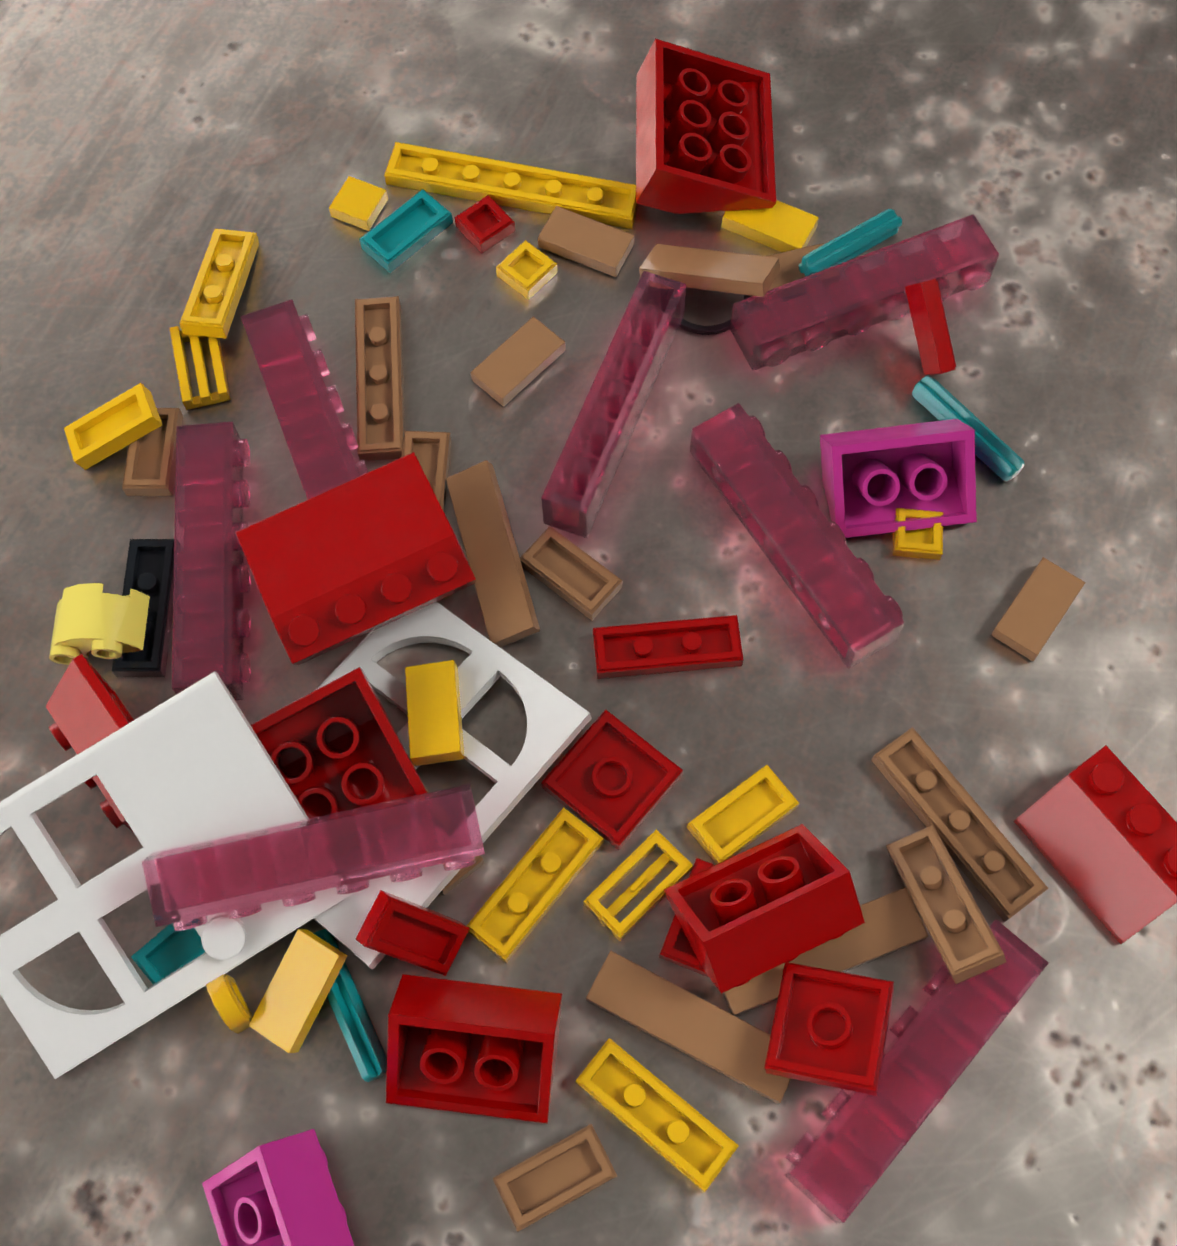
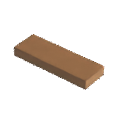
M656 244L639 267L641 281L647 283L764 297L780 272L779 258Z
M934 825L886 845L888 854L955 984L1006 963L1005 955Z

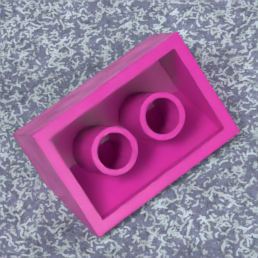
M959 419L820 435L822 482L836 539L891 533L898 530V527L906 526L905 531L932 528L934 523H941V526L977 522L975 429ZM896 508L943 512V515L936 517L906 518L905 521L895 520Z
M315 1129L259 1145L202 1183L221 1246H354L347 1225L346 1212L339 1202L328 1170L327 1157L319 1144Z

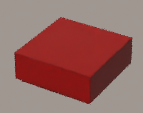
M489 195L454 217L456 228L481 254L515 232V222Z

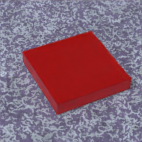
M605 709L541 782V786L617 850H620L682 777L683 770Z
M785 963L764 1066L765 1072L767 1074L877 1096L893 1000L894 982L795 963Z

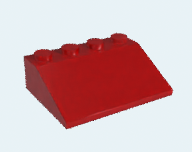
M655 38L636 75V204L674 214L773 208L777 202L770 73Z
M414 452L235 532L270 618L291 663L294 665L303 664L476 583V578Z
M361 667L251 724L252 729L334 859L433 805L425 786Z

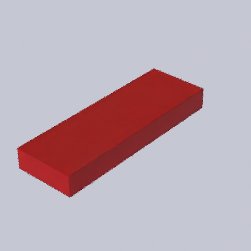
M737 615L593 628L597 679L742 666L744 661Z

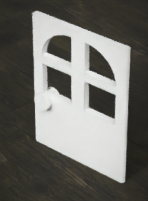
M434 602L370 632L317 689L361 667L372 688L408 715L406 686L379 666L377 662L387 654L408 645L419 643L445 644L470 654L458 667L461 717L463 718L491 686L502 677L515 689L524 704L527 716V734L523 748L511 766L462 729L465 760L496 784L450 836L445 829L434 824L419 812L335 858V861L354 889V893L314 919L372 970L386 954L364 947L356 940V937L380 890L427 908L592 719L590 712L438 602ZM407 722L397 735L410 758Z
M216 671L0 801V837L8 829L13 828L58 898L53 903L0 934V995L54 1079H57L200 990L210 981L224 975L354 893V889ZM97 775L143 847L81 885L35 812ZM164 879L201 937L205 953L147 988L102 917ZM79 932L124 1003L102 1010L70 1008L42 995L28 983L18 969Z

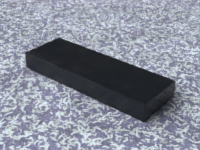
M130 539L122 596L129 595L131 588L150 596L143 651L122 653L120 658L113 659L112 672L116 677H165L181 545L177 539Z

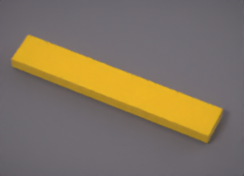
M395 142L384 173L386 185L418 191L423 189L429 193L473 201H480L489 195L501 206L550 215L555 207L558 206L603 224L627 229L633 228L639 205L636 204L635 184Z

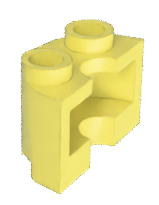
M102 583L77 584L65 588L62 599H59L57 603L49 659L58 664L69 665L72 659L80 654L85 658H89L90 651L93 656L102 659H118L122 656V653L143 651L150 596L131 588L130 594L126 596L102 593L104 585Z

